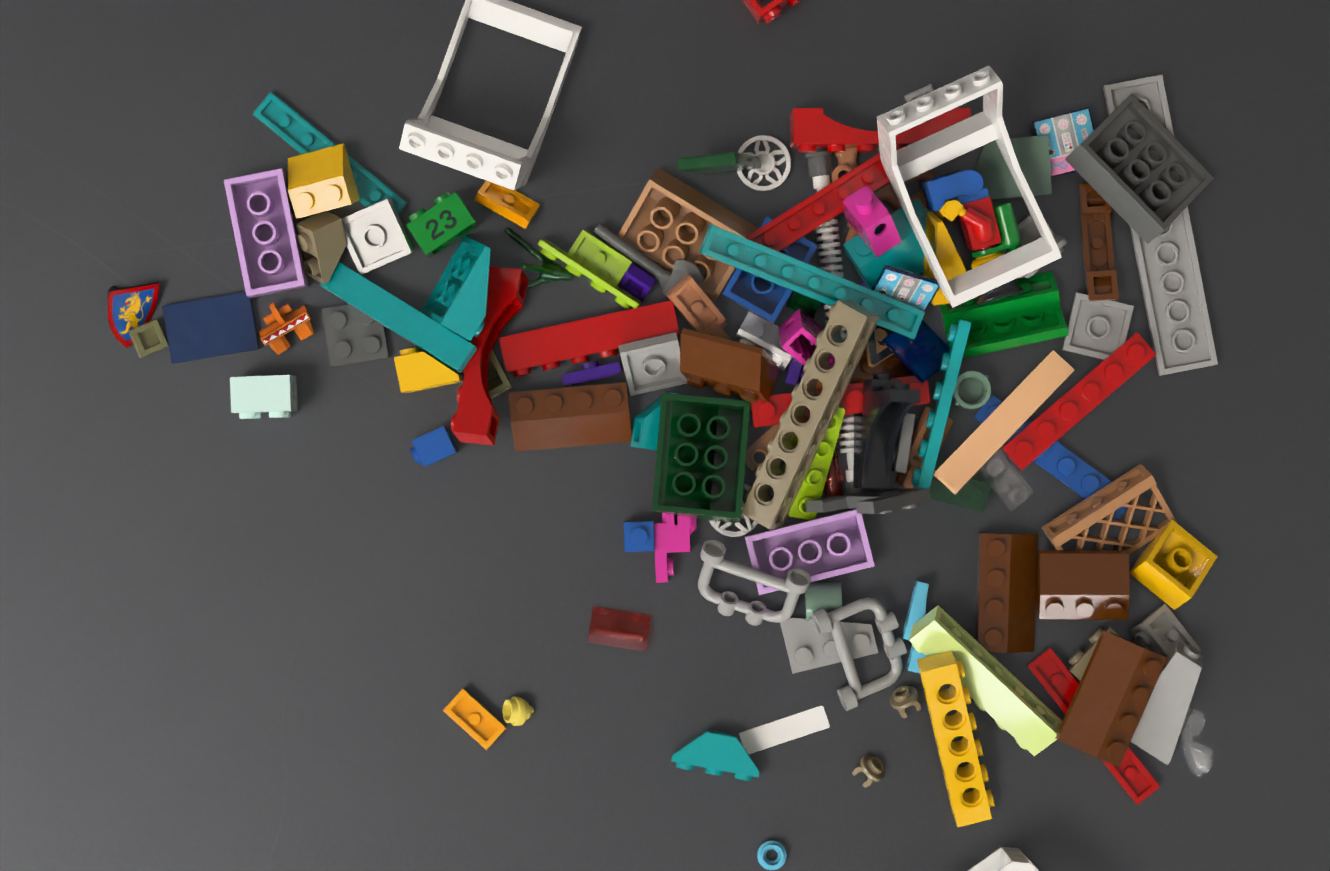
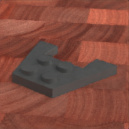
M889 488L805 501L807 512L824 513L846 508H857V513L884 514L895 512V509L900 507L902 509L920 507V502L931 500L929 488Z

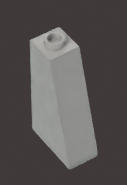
M1179 641L1167 656L1166 663L1131 739L1132 743L1167 765L1172 759L1203 664V656H1201L1197 648L1190 644L1184 645Z

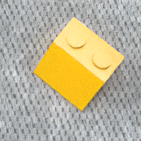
M344 143L288 158V193L296 219L351 205L360 200Z
M414 347L400 350L401 356L394 357L401 393H410L463 382L461 374L429 353L420 352V348Z
M1171 520L1141 553L1129 574L1175 610L1193 597L1218 556L1174 520Z

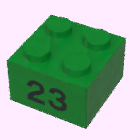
M449 192L442 194L434 200L436 204L428 211L422 208L409 217L411 222L406 226L429 258L435 256L479 226L456 192L452 195Z

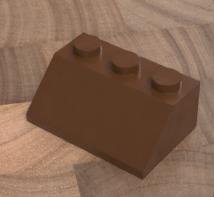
M685 328L682 329L680 372L688 380L687 383L700 389H703L704 386L712 387L716 392L726 396H730L731 393L739 394L744 400L756 403L757 400L769 401L780 369L763 348Z
M1039 550L1036 605L1039 619L1128 620L1130 601L1128 551Z

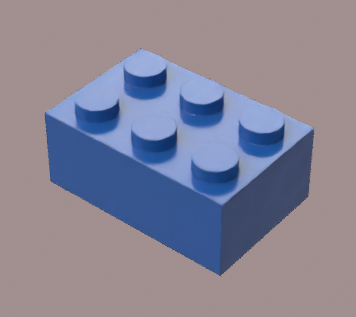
M766 216L761 227L769 223L773 219ZM803 237L780 253L808 264L818 245ZM737 268L722 295L774 324L792 290Z

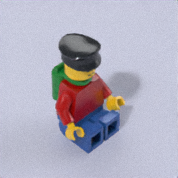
M962 169L920 181L927 209L933 211L942 219L946 217L951 221L954 219L959 221L968 250L974 251L971 254L973 258H976L971 263V270L1006 254L1000 251L1007 249L1009 253L1017 249L1021 244L1022 240L1011 202L992 206L988 189L983 187V178L977 171ZM1018 278L977 296L975 306L1022 293L1025 289L1018 285Z

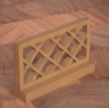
M1139 464L1041 528L1055 550H1063L1061 545L1073 538L1078 539L1075 550H1082L1086 540L1097 542L1095 550H1102L1105 543L1116 545L1114 551H1128L1131 554L1153 540L1171 520H1174L1176 523L1177 521L1157 488V483L1152 474L1142 464ZM1148 489L1152 491L1149 504L1137 503L1140 494ZM1122 506L1128 507L1124 520L1112 519L1115 510ZM1135 508L1147 510L1143 523L1131 522ZM1154 511L1165 514L1166 520L1158 525H1150ZM1097 522L1103 523L1099 536L1087 535L1090 526ZM1110 524L1122 526L1118 539L1106 538ZM1129 527L1140 529L1138 538L1133 541L1125 540Z

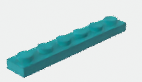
M957 318L956 324L951 323L948 331L947 341H950L951 345L949 353L944 352L941 359L940 370H943L944 373L942 381H936L932 398L937 399L934 411L929 410L925 427L930 428L927 440H921L918 456L922 457L920 468H914L911 478V485H914L915 488L930 489L971 327V322Z

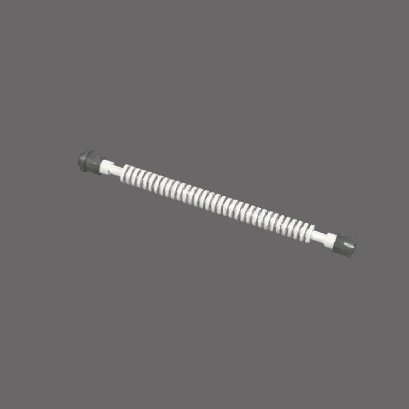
M816 148V152L804 154V159H807L809 178L812 177L813 188L817 189V192L831 184V156H833V153H829L827 148ZM832 219L822 225L820 229L815 230L816 234H822V236L816 237V241L823 242V244H817V249H823V251L818 252V257L824 256V259L819 260V264H825L824 267L819 268L836 276L844 277V272L838 273L837 271L843 269V265H837V262H842V257H836V255L841 254V250H835V247H840L841 245L840 242H834V240L840 239L839 234L833 235V232L839 231V227L832 226L838 224V219ZM824 305V310L831 308L829 305ZM843 327L841 329V337L845 341L847 333H844L846 329ZM854 414L844 415L843 426L840 428V430H844V433H840L839 438H845V441H839V445L846 446V448L840 449V453H846L848 470H845L847 481L844 482L845 495L868 492V488H853Z

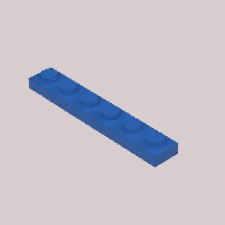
M991 394L989 400L979 408L973 418L982 424L1002 401ZM1027 420V421L1011 436V438L1007 441V443H1008L1013 437H1015L1020 431H1022L1027 425H1029L1031 422H1029V421ZM1057 441L1033 460L1034 463L1084 499L1112 482ZM1122 506L1115 510L1112 519L1119 520L1127 507Z

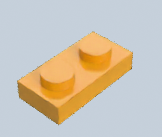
M487 180L474 201L524 229L527 228L540 207L539 203L516 190Z
M464 688L443 710L486 750L507 728Z

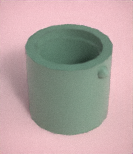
M976 371L959 374L952 398L955 405L967 410L977 409L985 405L991 395V385L988 381L989 376Z
M810 582L808 590L805 592L806 621H813L811 614L820 609H824L828 613L842 607L841 582Z

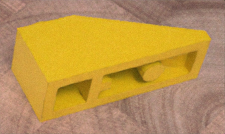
M932 211L926 212L925 235L947 281L967 272L943 221ZM924 255L923 281L939 285ZM938 286L930 302L933 305L949 304L940 286Z

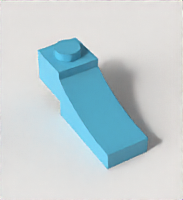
M915 581L902 633L903 639H910L913 624L926 615L928 583ZM913 645L911 646L906 669L920 673L917 659L927 656L915 650Z

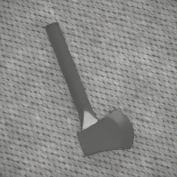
M601 222L593 231L651 274L663 287L662 293L664 295L687 274L697 284L704 280L700 268L689 260L676 259L671 273L658 266Z

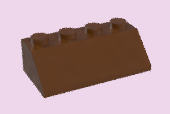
M627 382L508 393L515 452L631 441L632 432Z
M978 532L975 640L988 652H1034L1038 534Z
M1103 630L1055 739L1090 756L1119 767L1167 657L1146 646Z

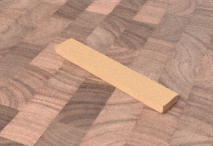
M1053 350L933 475L956 495L1063 384L1075 369Z

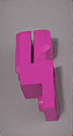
M662 513V523H654L656 583L668 582V576H674L673 558H667V553L690 552V535L697 528L696 518L678 516V524H675L674 515Z

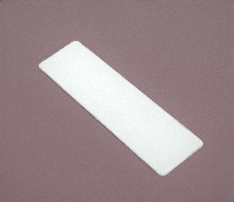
M821 705L739 733V736L748 754H752L827 729L830 725L824 707Z

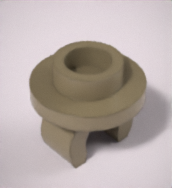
M900 686L893 691L889 702L894 709L898 710L902 718H907L905 708L914 705L917 711L921 710V705L917 700L918 692L914 687Z
M868 754L860 759V763L852 772L854 776L859 772L866 774L868 778L862 784L863 787L870 786L873 781L879 782L885 776L882 761Z

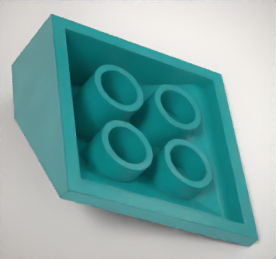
M464 236L420 312L469 341L472 340L473 336L477 337L484 327L483 319L486 316L491 249Z

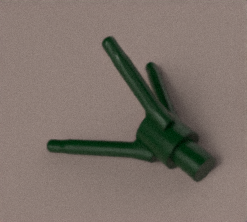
M505 228V233L541 262V266L526 263L521 265L522 269L540 273L539 278L529 281L527 289L539 284L549 283L550 281H570L571 272L561 268L559 264H554L510 228Z

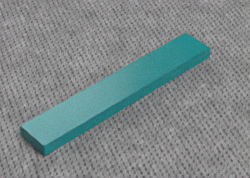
M272 92L267 95L253 112L257 119L300 154L336 145ZM348 155L360 197L359 202L365 207H369L390 197L399 215L408 203Z
M338 262L329 282L325 284L320 283L327 291L459 373L464 370L477 351L475 345Z

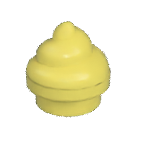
M513 696L511 699L504 701L502 708L503 719L506 723H511L513 726L523 725L531 717V714L534 713V708L523 698Z

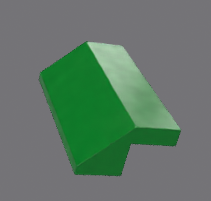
M1053 272L1040 273L1029 278H1018V285L1025 289L1024 292L987 304L975 306L977 297L953 308L950 303L939 305L946 341L951 323L956 324L957 318L971 322L963 358L1068 336L1067 325L1060 308L1059 290ZM947 341L948 348L950 349L951 342Z

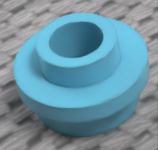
M766 841L761 844L757 851L758 862L767 870L779 869L786 861V850L778 841ZM769 850H775L778 855L776 859L769 860L766 857V853Z

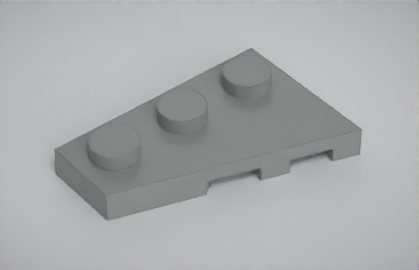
M790 617L788 620L780 622L792 674L841 662L831 631L820 635L814 622L806 621V618ZM840 621L853 659L878 653L872 624Z

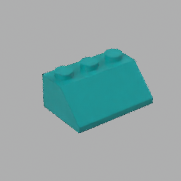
M918 197L911 203L925 233L926 212L928 210ZM903 208L891 214L901 242L878 258L859 235L843 244L846 257L866 287L873 291L886 269L913 278L924 272V253ZM879 225L874 231L875 234L882 232Z

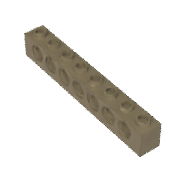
M838 300L828 312L829 321L825 329L817 336L815 342L817 347L804 365L803 372L805 373L802 380L794 387L791 394V404L780 417V428L767 446L768 454L764 462L758 466L755 472L756 480L753 487L744 496L742 514L769 530L783 527L880 317L879 315L852 300ZM843 327L847 330L845 341L841 337V329ZM830 354L835 358L833 367L830 366L828 361ZM818 380L823 386L821 394L816 389ZM806 407L810 410L809 420L804 416ZM794 433L798 437V445L796 447L792 442ZM781 460L786 464L785 473L780 468ZM769 486H771L774 491L773 499H771L768 494Z

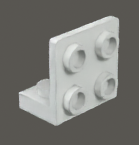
M748 311L733 341L763 348L782 371L785 370L792 358L780 345L779 327Z

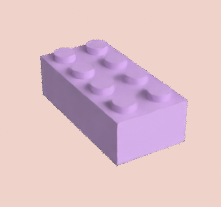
M281 168L225 179L224 185L246 296L254 298L309 287L307 275L303 267L302 250L297 242L296 219L288 193L286 171Z
M857 508L744 536L752 568L786 579L788 572L794 568L807 571L811 576V582L875 566L862 514L857 513ZM756 582L759 595L778 591V589Z

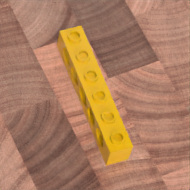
M952 651L917 659L951 809L957 827L992 819L990 807L995 805L991 790H985L984 782L989 781L985 764L980 765L978 756H982L983 752L979 738L974 739L972 733L973 730H977V725L973 712L968 713L966 705L971 704V699L967 686L962 687L960 679L965 677L961 660H955ZM945 684H952L948 689H940ZM951 710H957L954 715H946ZM957 736H963L959 741H952ZM963 762H969L964 767H958ZM968 788H975V789H974L973 791H971V792H968V793H965V792H964V791H965L966 789H968Z

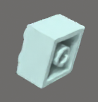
M297 376L230 377L231 413H239V419L261 418V413L269 412V418L291 417V411H298Z

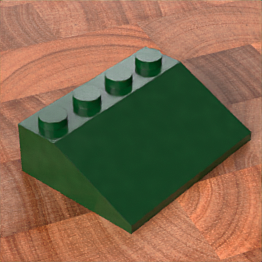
M670 393L661 394L652 511L710 521L732 523L740 521L750 415L749 401Z

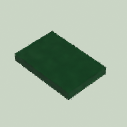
M737 152L678 159V170L704 175L761 169V158Z

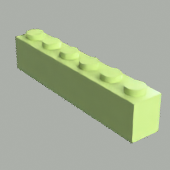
M939 605L913 624L909 640L915 650L925 654L927 657L952 651L955 660H961L964 668L965 677L960 679L962 687L967 686L969 695L974 700L976 706L980 710L986 711L995 720L999 728L1010 733L1022 749H1027L1033 756H1036L1057 740L1055 737L1062 724V720Z

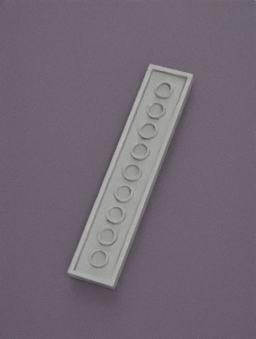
M1163 75L1103 86L1108 116L1132 94L1174 137ZM1188 206L1162 233L1148 244L1130 226L1153 350L1157 354L1155 361L1158 376L1218 365Z

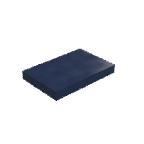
M246 292L162 306L172 364L260 349L252 299L246 296Z

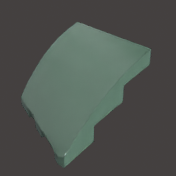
M1048 135L1010 139L1019 167L1033 196L1052 195ZM996 141L985 144L974 171H977L982 176L983 187L988 189L990 199L1021 198L1022 195Z

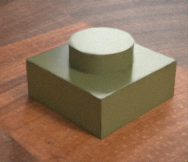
M157 319L128 330L139 358L168 347Z

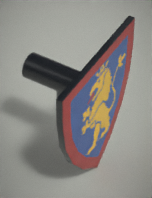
M159 282L125 288L112 286L107 291L106 319L115 339L126 348L133 343L128 330L150 321L158 298Z

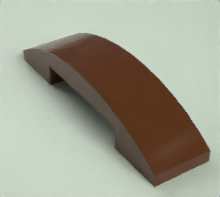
M1088 183L1079 184L1081 241L1088 301L1118 300L1117 269H1115L1110 216L1111 206Z

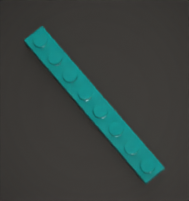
M709 224L698 252L831 307L838 300H852L880 316L876 325L915 340L925 314L924 311L714 225Z

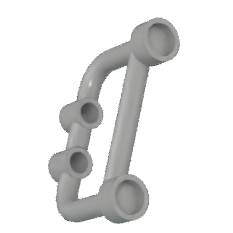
M707 540L703 543L700 557L704 563L698 579V589L706 600L718 604L717 610L720 614L731 616L735 610L745 613L746 621L754 626L760 625L763 620L774 623L784 622L792 616L799 595L805 593L810 585L811 576L807 571L794 568L788 572L787 578L783 579L724 559L726 548L720 541ZM714 568L787 592L782 610L773 611L767 609L765 604L760 601L749 603L740 600L731 591L720 593L713 590L709 583Z
M866 597L828 613L824 609H820L811 614L814 625L820 635L832 632L849 685L837 690L841 704L846 711L858 707L857 700L897 682L903 670L901 655L906 654L907 650L901 637L896 639L892 630L899 627L895 615L892 611L886 613L881 602L875 598ZM870 609L875 614V623L882 635L883 647L890 660L891 670L885 676L861 685L840 620Z

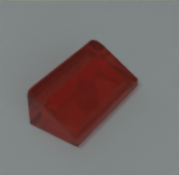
M593 607L588 642L645 651L651 616Z

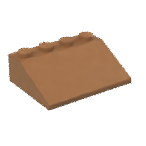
M658 168L646 184L618 236L658 266L671 273L676 259H686L695 263L700 268L704 280L698 286L711 302L715 304L736 268L698 253L709 224L743 238L759 228Z

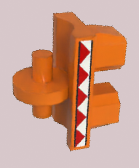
M274 302L268 305L272 313L263 318L267 327L259 331L260 339L264 346L269 345L277 355L291 347L285 334L293 329L300 340H304L314 334L310 322V314L305 305L293 311L288 303L278 308Z

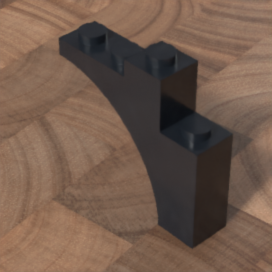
M873 374V379L863 380V416L854 417L853 488H891L892 462L899 429L908 410L914 404L920 402V390H910V384H901V380H891V374Z

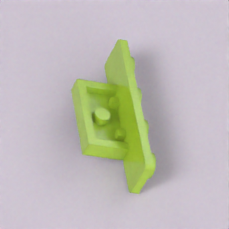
M582 230L568 253L544 237L539 240L538 245L542 247L540 251L542 254L553 261L559 258L567 264L565 268L578 277L582 274L592 280L590 285L598 291L605 293L608 290L617 296L615 301L629 310L631 306L635 309L640 306V300L618 286L633 261L589 231Z
M838 406L790 509L788 514L790 517L814 520L816 518L817 512H807L805 500L819 499L822 496L845 414V409ZM794 433L792 442L796 447L798 445V437ZM784 463V466H783V473H785V471H786V464H785V463Z

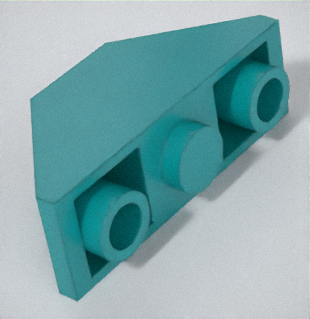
M706 729L674 751L671 757V762H676V767L680 769L693 770L694 766L706 768L705 773L722 776L723 771L735 773L734 778L751 781L752 777L759 778V768L735 734Z

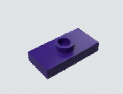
M598 361L581 364L582 370L562 374L561 376L563 385L570 386L619 375L622 371L620 362L599 366Z

